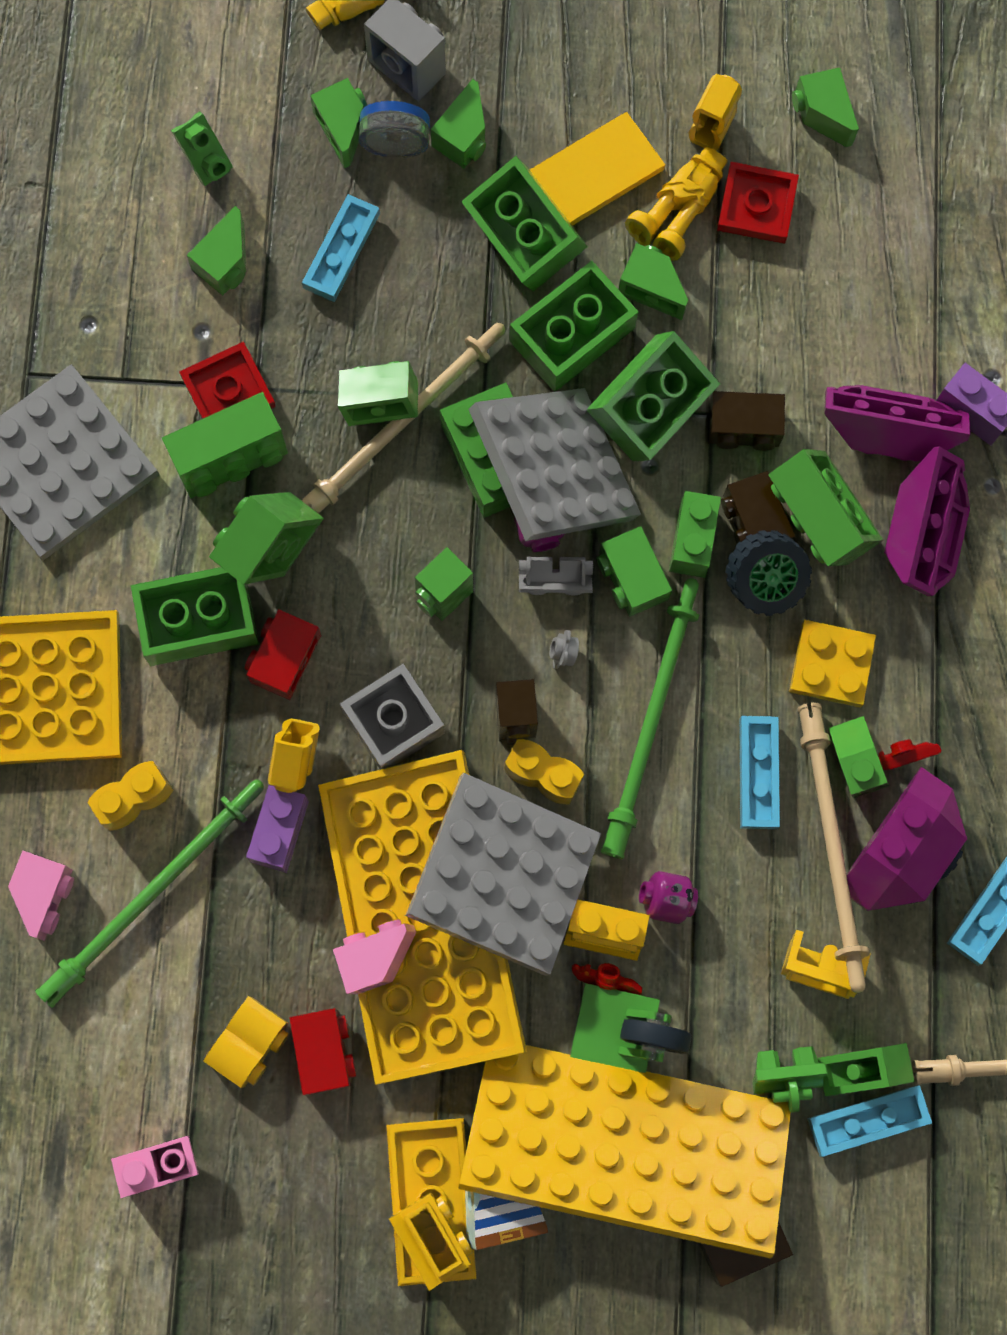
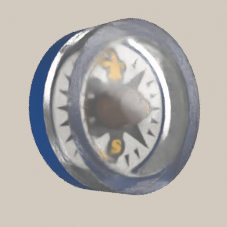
M380 101L369 104L360 113L359 143L365 150L383 157L409 158L420 155L428 149L430 117L422 108L406 102Z

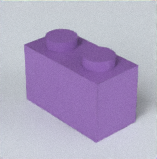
M964 363L943 389L937 401L951 406L956 411L962 410L969 413L970 431L992 446L1007 427V393L967 363Z
M268 785L246 856L251 863L287 873L309 803L306 795L297 792H281L276 790L274 786Z

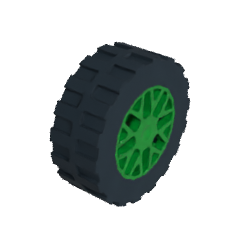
M765 530L758 531L757 534L746 536L744 541L739 542L735 546L734 552L730 553L728 566L726 565L725 571L728 577L726 578L727 585L731 588L730 591L753 613L758 615L762 613L766 616H773L775 613L782 614L790 607H795L797 602L805 596L807 587H810V574H812V567L809 565L810 559L804 550L786 534L782 535L775 530H771V532H766Z

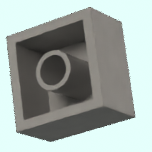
M387 0L364 23L367 60L418 102L446 74L445 37L436 25L432 23L428 25L418 17L415 9L408 3H401L399 0Z
M404 664L340 703L343 714L380 770L397 765L445 734L443 722Z

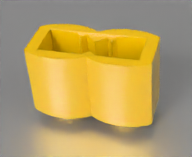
M719 74L711 77L692 116L693 124L689 130V139L692 143L703 148L710 147L715 151L719 149L737 113V103L742 95V88L734 78Z
M293 718L283 722L281 731L274 738L268 774V783L273 785L276 790L293 793L305 786L307 776L313 771L320 730L318 724Z
M517 739L505 761L504 767L507 775L515 782L527 787H537L549 800L566 805L571 803L584 776L582 770L573 762L561 757H551L542 746L525 739Z
M147 761L131 768L125 773L120 782H112L99 788L92 794L87 803L100 824L109 831H113L132 823L138 817L141 810H149L161 805L169 798L173 789L160 768L153 761Z
M248 996L212 1046L203 1062L240 1088H245L248 1082L254 1086L267 1068L262 1063L270 1050L277 1053L287 1040L289 1033L285 1029L289 1023L253 997Z

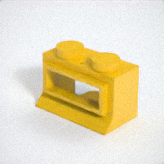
M577 899L567 927L564 945L638 961L640 950L644 947L650 915Z
M796 930L788 945L781 974L785 975L787 980L846 999L854 998L857 993L853 992L850 988L846 961L835 959L834 953L838 950L837 947L826 945L822 953L800 947L804 932ZM870 955L861 959L864 978L866 975Z
M432 1193L427 1194L389 1218L429 1291L470 1266L471 1262L468 1255L473 1253L463 1232L461 1231L455 1235L448 1223V1220L454 1216L444 1198L440 1196L435 1200ZM426 1208L429 1210L457 1260L441 1271L438 1269L410 1219Z

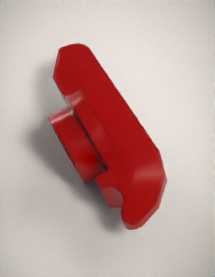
M907 739L890 745L891 753L885 755L881 751L878 757L883 770H892L938 755L942 752L939 744L930 742L913 745L912 740Z
M578 964L572 965L573 974L584 983L596 985L605 990H618L642 996L643 987L633 979L622 977L619 968L613 964H601L597 970L590 969L591 965L589 964L582 967Z

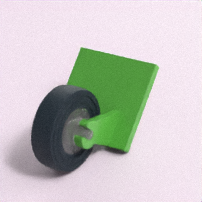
M585 983L570 1057L646 1073L648 1061L663 1062L665 1051L688 1054L691 1033L670 1027L672 1016L658 1013L659 999L618 990H605L599 986Z

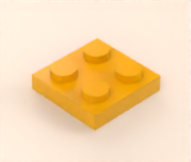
M804 619L801 625L789 692L861 708L864 705L876 635Z

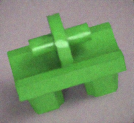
M200 111L186 123L171 130L202 185L206 186L212 181L218 180L233 168L204 114Z
M812 1046L794 1049L792 1051L793 1066L780 1067L778 1051L758 1052L752 1083L754 1094L772 1093L774 1103L788 1102L790 1113L799 1112L800 1100L812 1099V1089L822 1088L823 1077L827 1075L825 1063L818 1062Z

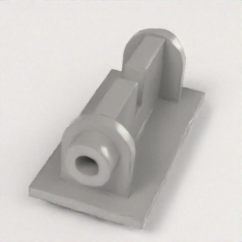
M527 556L526 560H519V592H527L532 595H543L545 593H565L568 595L593 593L591 578L593 574V561H586L585 557H560L559 569H552V557Z

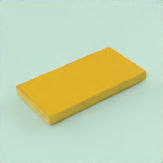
M626 111L531 168L530 171L573 226L664 171L666 164Z
M464 1118L386 1125L393 1215L429 1193L433 1194L435 1200L442 1196L454 1216L448 1220L455 1235L462 1231L467 1239L465 1190L458 1189L466 1154ZM427 1208L410 1218L440 1271L457 1261ZM394 1229L398 1286L425 1284ZM472 1249L473 1253L468 1255L471 1265L444 1282L477 1279L474 1249Z

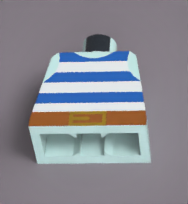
M465 1191L466 1235L472 1249H484L548 1233L540 1207Z

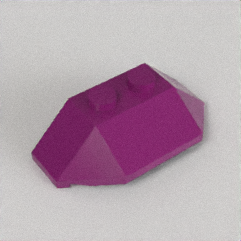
M863 385L826 388L824 414L852 450H858L866 454L896 457L903 461L921 462L934 447L940 446L945 450H949L969 439V413L962 410L956 411L951 406L932 398Z
M940 446L934 447L901 483L884 551L902 583L926 596H934L940 588L955 577L970 512L968 488L963 475L965 471L964 460Z
M922 767L917 771L847 872V881L852 901L866 911L923 902L927 899L967 840L954 791L951 787Z

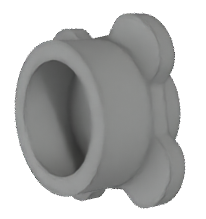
M565 630L564 634L559 633L551 642L549 656L553 659L554 669L565 665L573 666L577 659L579 640L576 637H571L569 630Z

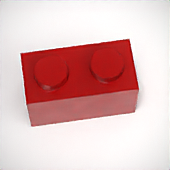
M278 609L275 617H269L263 626L261 637L264 640L259 650H253L245 664V670L248 671L246 676L250 683L291 700L322 636L319 627Z
M333 1008L289 1017L302 1094L310 1095L350 1087V1078L356 1077V1068L353 1054L346 1055L343 1039L350 1038L346 1015L339 1016L338 1010Z

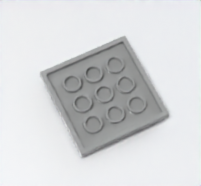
M72 364L0 415V507L42 561L159 475L157 469Z
M585 388L480 401L468 409L525 541L629 522L641 515L603 428L586 411L592 403Z
M463 773L459 777L405 916L544 976H548L553 969L601 833Z

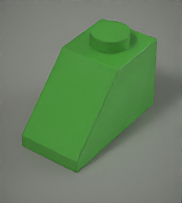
M840 67L800 76L796 90L792 92V102L795 111L800 112L803 123L845 147L852 146L859 127Z
M346 78L310 95L313 113L344 168L350 166L362 134L360 113L367 106L366 99L360 88L354 89L349 79Z
M474 79L469 82L431 128V146L463 169L471 160H478L486 148L485 123L479 84Z
M236 206L187 254L192 271L222 296L229 289H235L244 279L246 272L245 228L241 211Z
M636 243L620 278L618 290L629 299L682 320L688 298L670 257L663 254L657 247L651 245L643 246Z
M864 716L829 728L841 768L853 798L889 786Z
M907 1043L818 1058L819 1063H825L827 1075L823 1077L825 1096L915 1082Z

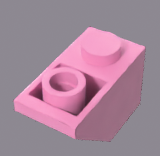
M22 851L8 888L29 936L45 941L47 934L52 935L57 927L60 914L56 911L61 899H66L72 889L74 877H71V873L73 870L63 864Z
M400 919L390 921L378 926L379 933L368 937H366L365 932L351 935L343 939V946L333 949L347 994H360L393 982L416 934L414 925L401 924Z
M189 1136L111 1159L120 1198L199 1175Z

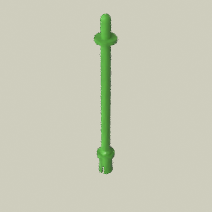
M689 578L685 581L678 606L671 605L667 609V613L674 617L672 628L619 807L614 809L613 812H609L607 818L610 821V825L601 853L613 858L624 859L631 829L636 828L638 820L635 819L633 809L688 622H697L700 616L692 610L699 587L698 581L694 578Z
M253 780L231 802L223 796L220 800L225 808L75 958H69L68 960L63 958L58 963L60 968L40 988L35 990L36 994L44 1002L47 1001L48 1006L54 1008L55 1004L76 983L81 985L86 980L84 977L86 968L236 818L243 823L248 820L242 812L264 790L263 782Z

